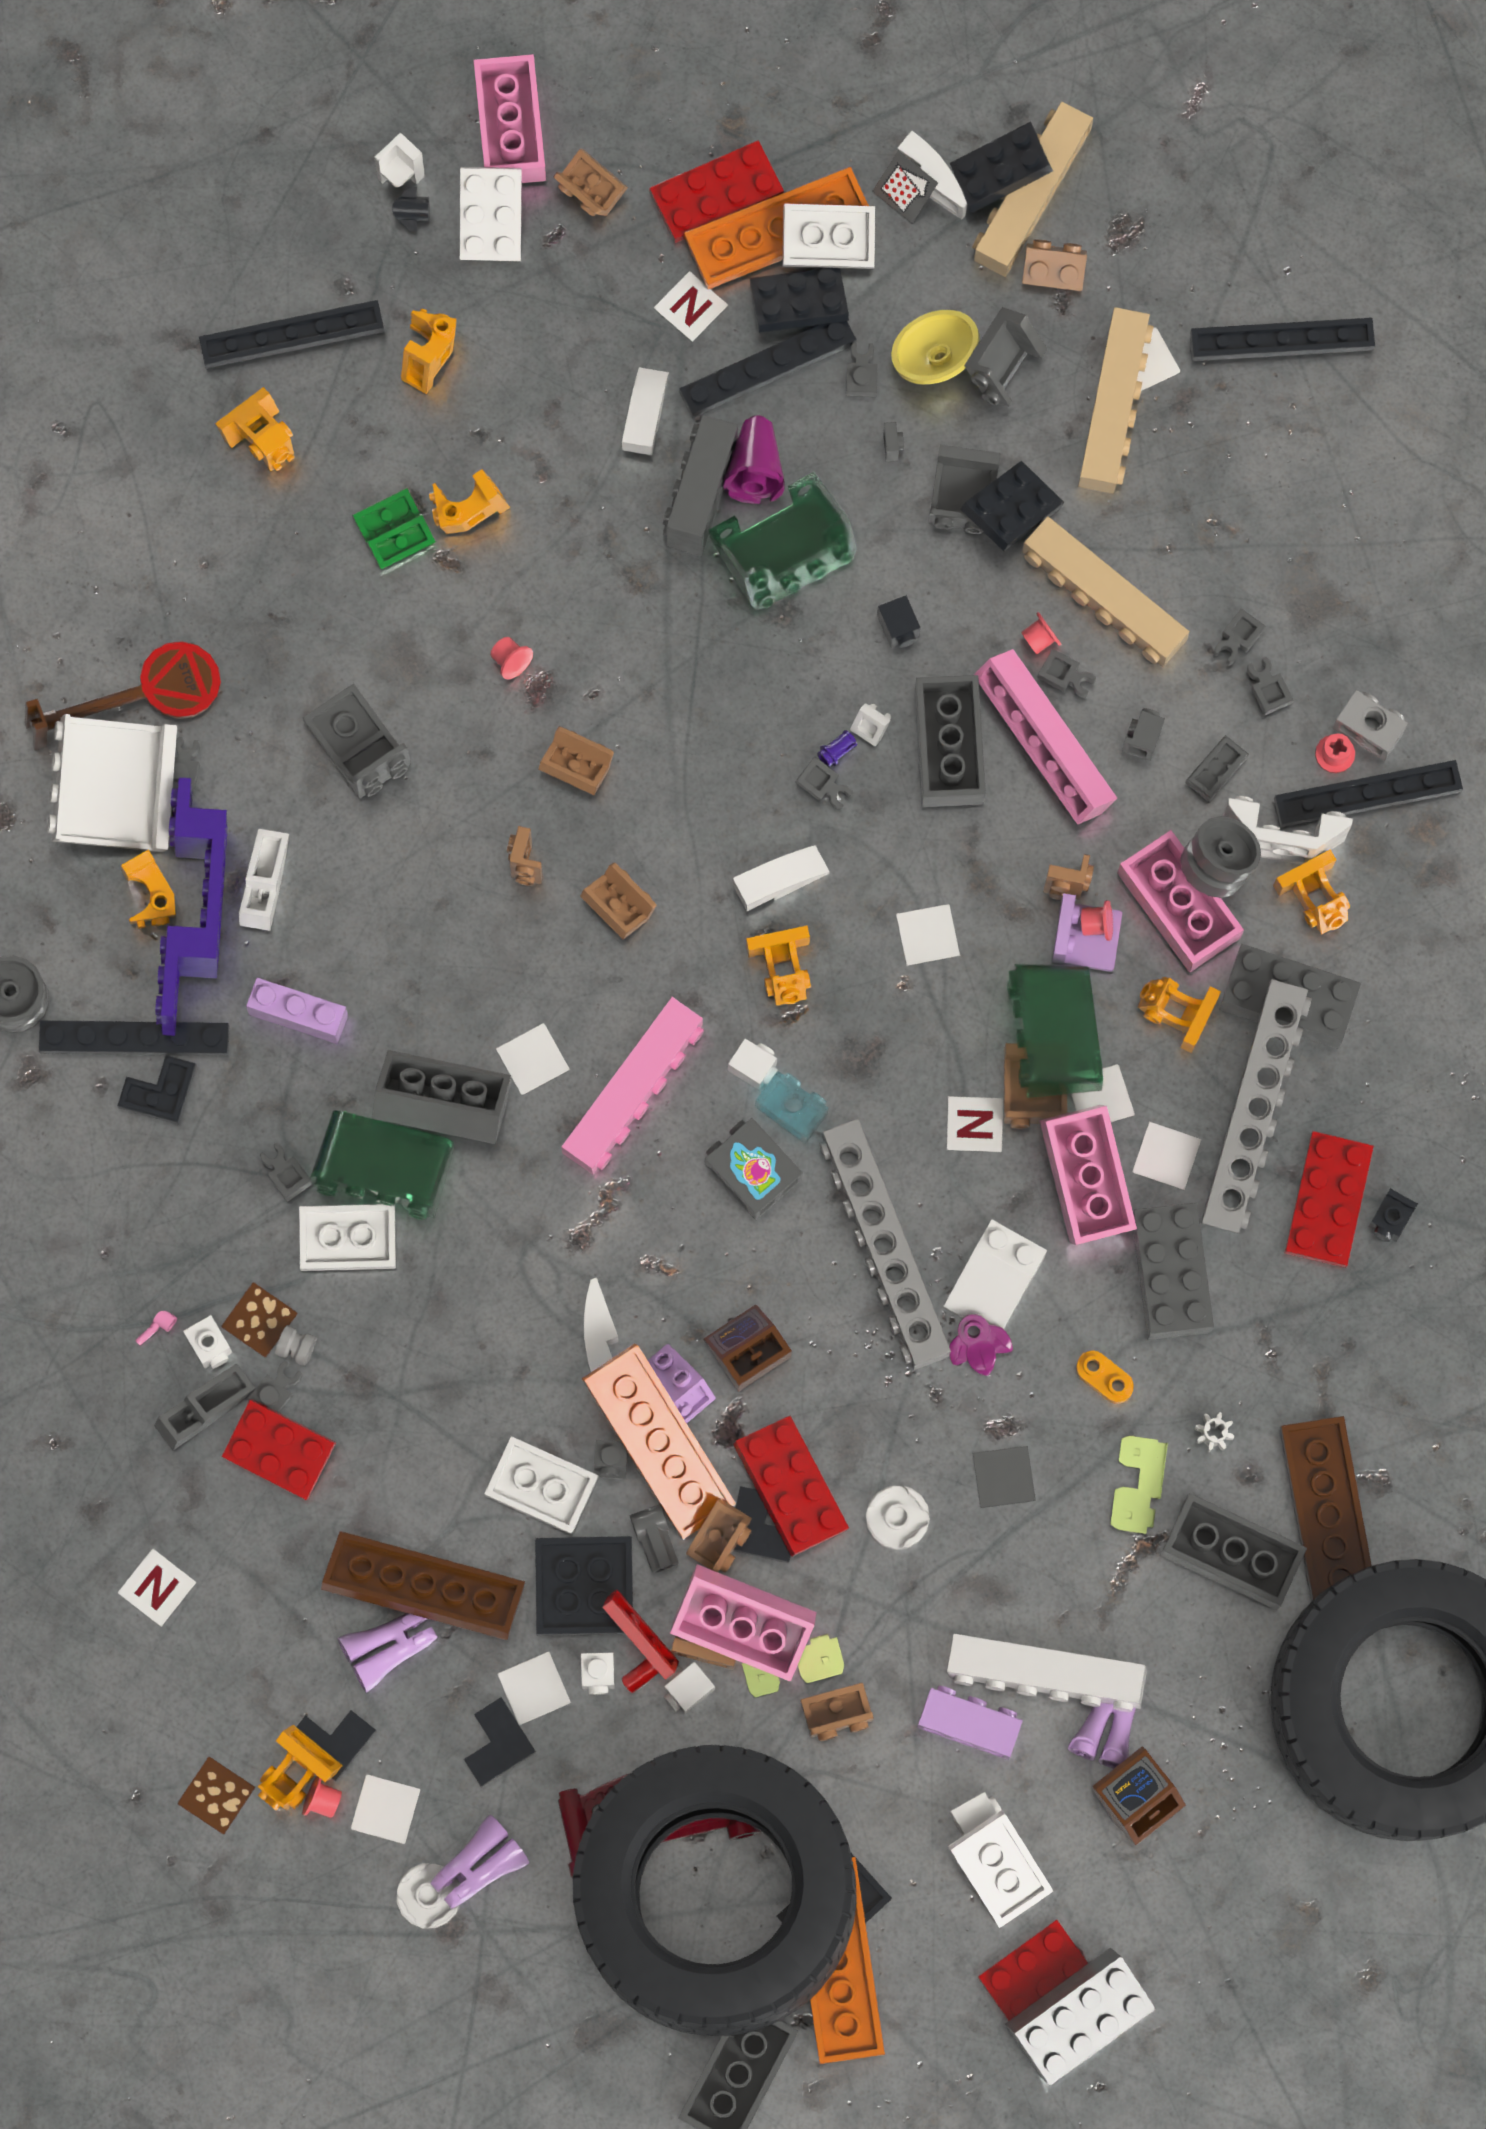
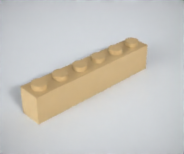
M1062 101L1057 110H1050L1044 122V125L1047 126L1042 135L1039 133L1037 135L1053 172L1001 198L1004 201L1000 208L994 207L988 217L987 224H989L987 231L985 234L980 232L974 241L972 248L975 249V262L1004 277L1007 276L1090 133L1093 117Z
M1114 307L1078 487L1114 494L1116 484H1123L1126 467L1120 466L1122 456L1128 457L1131 438H1126L1128 427L1134 428L1137 410L1131 409L1133 399L1139 400L1143 382L1137 381L1139 371L1145 372L1148 354L1142 352L1144 343L1150 344L1154 327L1148 325L1150 314Z
M1049 516L1024 542L1022 553L1025 554L1024 558L1029 564L1035 568L1040 566L1048 573V578L1059 587L1063 585L1071 592L1072 598L1082 606L1087 605L1094 610L1095 616L1100 622L1105 625L1111 624L1119 631V636L1130 645L1134 643L1143 650V656L1151 663H1159L1164 667L1187 641L1189 630Z

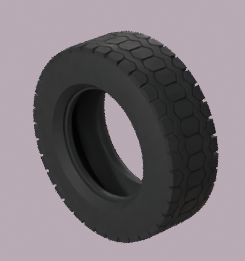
M1422 1559L1396 1560L1381 1563L1343 1578L1320 1593L1301 1612L1290 1627L1280 1647L1274 1666L1270 1694L1271 1717L1277 1744L1289 1771L1303 1791L1321 1809L1341 1823L1362 1833L1379 1838L1399 1841L1433 1840L1464 1833L1485 1824L1486 1579L1461 1567ZM1408 1625L1435 1631L1448 1638L1463 1651L1472 1663L1479 1678L1483 1696V1713L1479 1731L1468 1751L1454 1765L1436 1775L1422 1777L1407 1776L1392 1772L1378 1765L1357 1746L1345 1724L1341 1707V1687L1346 1667L1358 1647L1368 1637L1381 1629Z
M700 1745L678 1749L674 1752L671 1751L646 1762L616 1784L598 1805L586 1826L577 1850L573 1872V1905L577 1926L586 1950L603 1979L624 2002L641 2015L665 2027L683 2033L703 2036H730L751 2032L774 2024L797 2011L817 1994L835 1971L846 1950L854 1925L857 1899L855 1871L850 1847L843 1828L829 1803L807 1779L791 1767L766 1754L728 1745ZM710 1818L737 1820L763 1832L781 1850L787 1860L792 1876L790 1904L786 1916L776 1933L760 1949L749 1956L723 1964L697 1963L668 1951L648 1931L642 1919L640 1909L641 1879L645 1866L655 1849L671 1833L682 1826Z

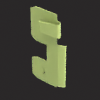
M1135 1436L1121 1438L1119 1462L1127 1467L1140 1468L1138 1489L1129 1487L1115 1489L1110 1525L1117 1530L1146 1534L1147 1527H1154L1156 1510L1150 1508L1151 1498L1161 1499L1168 1442L1160 1443L1155 1439Z
M828 1634L810 1638L811 1644L805 1646L798 1663L802 1679L806 1683L843 1674L844 1662L837 1637L830 1639ZM742 1663L749 1692L755 1698L778 1692L780 1685L778 1676Z

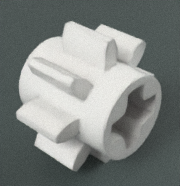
M1221 1412L1213 1419L1208 1414H1204L1205 1426L1201 1424L1195 1426V1430L1201 1432V1437L1198 1438L1196 1443L1204 1442L1208 1445L1207 1452L1209 1453L1215 1446L1224 1451L1226 1449L1224 1439H1234V1435L1228 1433V1428H1230L1233 1422L1228 1421L1225 1423L1221 1419ZM1210 1426L1213 1429L1220 1428L1222 1432L1218 1436L1219 1439L1215 1435L1210 1437L1207 1434L1211 1429Z

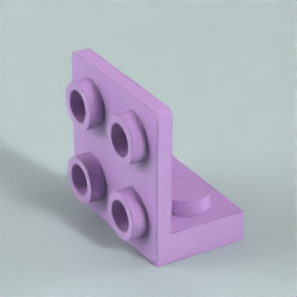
M1063 893L1052 963L1112 972L1115 966L1122 912L1112 910L1113 936L1111 941H1107L1105 935L1084 936L1081 928L1082 908L1094 906L1075 904L1076 895Z
M666 1344L648 1360L686 1423L716 1399L703 1377L669 1344Z

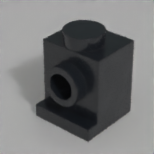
M1390 1188L1368 1227L1374 1230L1373 1234L1387 1242H1390V1240L1397 1242L1418 1203ZM1391 1211L1397 1214L1398 1220L1391 1221L1388 1218V1212Z

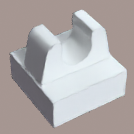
M865 703L860 708L850 730L876 746L881 741L891 721V715L886 713L884 716L875 710L877 707L875 704L868 705Z

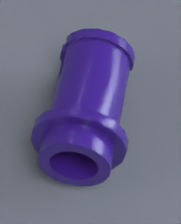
M844 730L842 734L827 746H820L817 756L828 767L831 765L836 766L838 760L858 744L854 736L849 731Z

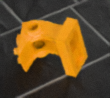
M420 309V311L413 310L411 312L410 329L423 335L428 340V343L420 346L410 340L405 346L401 380L427 395L433 386L434 377L453 352L457 319L441 313L430 314L427 313V310Z
M264 387L215 423L224 441L231 448L246 438L251 443L248 446L249 451L258 461L263 459L270 472L274 469L279 471L284 461L290 462L294 459L290 438L293 434L283 421L278 423L273 418V416L279 413V410L270 393ZM263 424H266L264 428H262L256 434L254 433V431L257 428H259Z
M483 469L472 475L475 480L474 490L467 499L461 502L449 501L436 483L432 484L434 492L429 493L430 501H433V504H436V508L432 509L434 522L446 534L466 532L498 511L499 514H502L510 508L496 484Z
M148 849L121 865V871L127 881H137L144 884L150 894L148 906L140 913L129 918V923H137L138 929L145 928V922L151 921L152 926L170 924V918L176 917L174 893ZM163 899L166 901V905L161 908L157 907L155 901Z
M1331 849L1277 877L1273 884L1279 896L1293 889L1305 910L1303 911L1305 921L1310 928L1316 927L1321 935L1329 930L1341 927L1344 922L1348 921L1347 909L1350 908L1343 892L1336 894L1325 875L1326 871L1334 867L1337 860ZM1321 889L1328 903L1316 907L1308 895Z
M808 926L746 938L748 958L764 955L769 978H764L765 988L768 997L774 996L776 1006L794 1004L800 1000L807 999L806 989L811 988L810 978L807 969H800L796 948L809 945L810 935ZM791 961L794 974L780 977L776 975L774 965Z
M1162 977V979L1150 980L1140 992L1141 1000L1137 1008L1145 1012L1143 1016L1150 1022L1155 1024L1163 1022L1185 1033L1186 1036L1180 1048L1192 1053L1218 1001L1221 991L1210 986L1202 1000L1192 998L1178 991L1179 984L1171 978ZM1169 999L1186 1007L1181 1019L1164 1010Z
M291 1725L282 1731L276 1739V1742L288 1751L287 1755L277 1769L270 1766L260 1778L262 1783L259 1784L258 1788L262 1791L258 1796L276 1811L280 1806L286 1811L290 1806L295 1810L307 1796L304 1789L315 1775L326 1782L335 1776L343 1765L295 1725ZM294 1760L307 1770L298 1783L285 1774Z

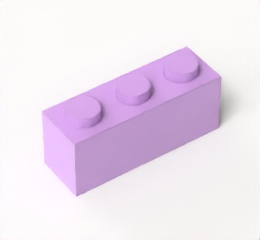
M256 978L246 1005L250 1016L338 1044L348 1018L345 1006L260 978Z
M938 1686L937 1690L930 1689L917 1728L1009 1760L1023 1721L1016 1718L1018 1713L1003 1707H999L998 1711L986 1708L987 1702L969 1696L968 1700L955 1697L956 1691L944 1686Z

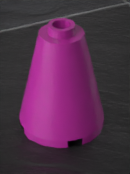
M755 415L743 422L724 477V490L727 488L729 490L728 495L740 502L760 504L761 499L769 497L770 502L781 497L785 489L772 422L764 416Z

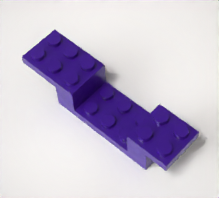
M179 778L178 788H172V817L169 820L170 847H175L177 858L205 859V878L209 879H203V908H201L200 915L201 928L168 926L167 936H161L160 940L161 965L165 966L158 967V994L162 996H156V1024L162 1025L163 1035L175 1036L179 977L217 978L228 835L227 810L192 808L191 778Z

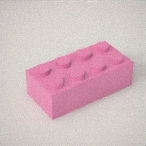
M534 54L474 60L484 167L522 168V183L546 181Z
M1170 830L1122 862L1117 874L1190 973L1238 941L1244 929L1221 898L1208 896L1196 890L1187 881L1181 869L1180 859L1184 847L1172 830Z
M1097 1105L1039 1120L1069 1242L1078 1245L1137 1229L1107 1106Z
M697 1564L674 1617L670 1634L791 1682L814 1628L817 1612Z

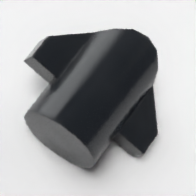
M409 187L393 203L392 211L394 216L408 230H417V221H429V197H417V187Z

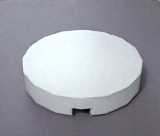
M889 1486L877 1492L869 1502L866 1513L867 1529L873 1539L883 1547L894 1550L907 1549L918 1543L927 1532L930 1520L928 1505L922 1495L912 1488L905 1486Z
M422 1863L409 1869L401 1878L397 1889V1905L401 1914L411 1924L423 1929L438 1928L447 1924L457 1914L459 1906L451 1909L444 1901L446 1896L455 1887L459 1886L457 1879L440 1892H437L430 1884L443 1866Z

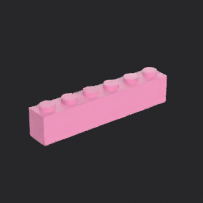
M1014 649L989 658L974 675H978L980 686L1078 825L1101 815L1118 798Z
M672 997L562 1145V1153L592 1175L597 1168L603 1170L612 1157V1154L609 1153L616 1143L621 1145L629 1135L631 1130L628 1126L634 1118L640 1120L649 1107V1104L646 1103L653 1093L658 1095L667 1083V1079L664 1077L671 1068L676 1070L681 1065L686 1056L683 1051L689 1043L695 1045L704 1032L701 1028L703 1026V1018Z

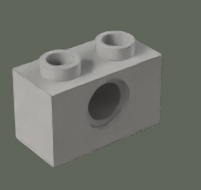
M1356 690L1336 719L1333 729L1385 761L1404 733L1408 722L1404 720V716L1398 711L1391 708L1387 710L1379 705L1378 700L1373 695L1367 692L1360 693ZM1365 719H1376L1379 722L1380 727H1368L1365 723Z

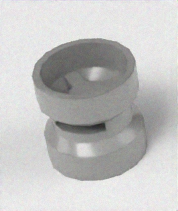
M287 1325L280 1336L275 1355L282 1358L291 1356L297 1364L306 1366L314 1350L317 1337L308 1333L299 1335L296 1328Z

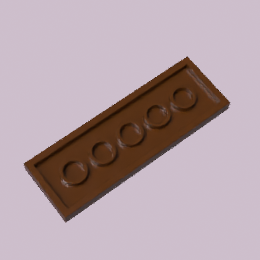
M1344 1416L1280 1427L1301 1545L1307 1548L1303 1557L1312 1601L1320 1593L1343 1578L1372 1566Z
M340 1531L322 1580L321 1590L508 1640L524 1590L525 1581Z

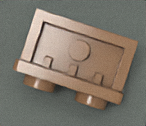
M579 149L562 173L556 172L553 176L560 183L558 188L569 197L575 195L582 201L580 207L591 216L596 214L607 216L628 188L584 149Z
M1035 239L1033 244L1027 243L1022 284L1082 291L1087 251L1081 250V245L1064 243L1063 247L1051 246V241Z
M559 726L555 732L552 744L540 761L538 770L595 795L610 769L614 751Z
M518 826L516 835H510L507 846L511 878H516L517 883L526 886H533L534 883L542 884V863L529 860L532 849L531 829Z
M1084 854L1079 871L1049 865L1043 892L1048 893L1049 897L1056 900H1062L1063 893L1076 895L1075 899L1080 900L1082 891L1088 892L1092 879L1094 865L1088 864L1090 855Z
M616 863L609 865L605 874L586 887L580 895L622 939H625L646 923L656 908V903L651 899L650 895L643 891L630 878L629 874Z
M719 1498L687 1550L686 1555L710 1570L726 1573L736 1558L731 1554L737 1544L742 1547L752 1531L747 1528L752 1518Z
M863 1682L800 1700L810 1737L818 1736L819 1741L835 1738L838 1736L837 1731L849 1728L850 1733L869 1728L868 1722H872L874 1719Z

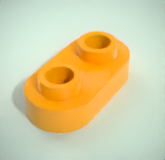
M1087 1351L1078 1359L1076 1364L1078 1377L1103 1398L1114 1404L1123 1403L1130 1398L1134 1389L1132 1378L1098 1351ZM1094 1361L1098 1364L1099 1369L1094 1372L1090 1371L1087 1368V1363ZM1120 1381L1124 1386L1123 1390L1115 1391L1112 1388V1383Z

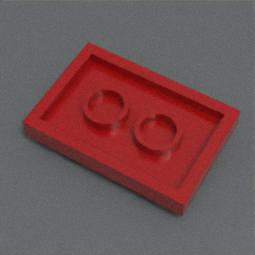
M250 1399L222 1457L308 1500L337 1442Z
M1055 1920L977 1978L1006 2019L1010 2021L1086 1966L1088 1962L1059 1921Z

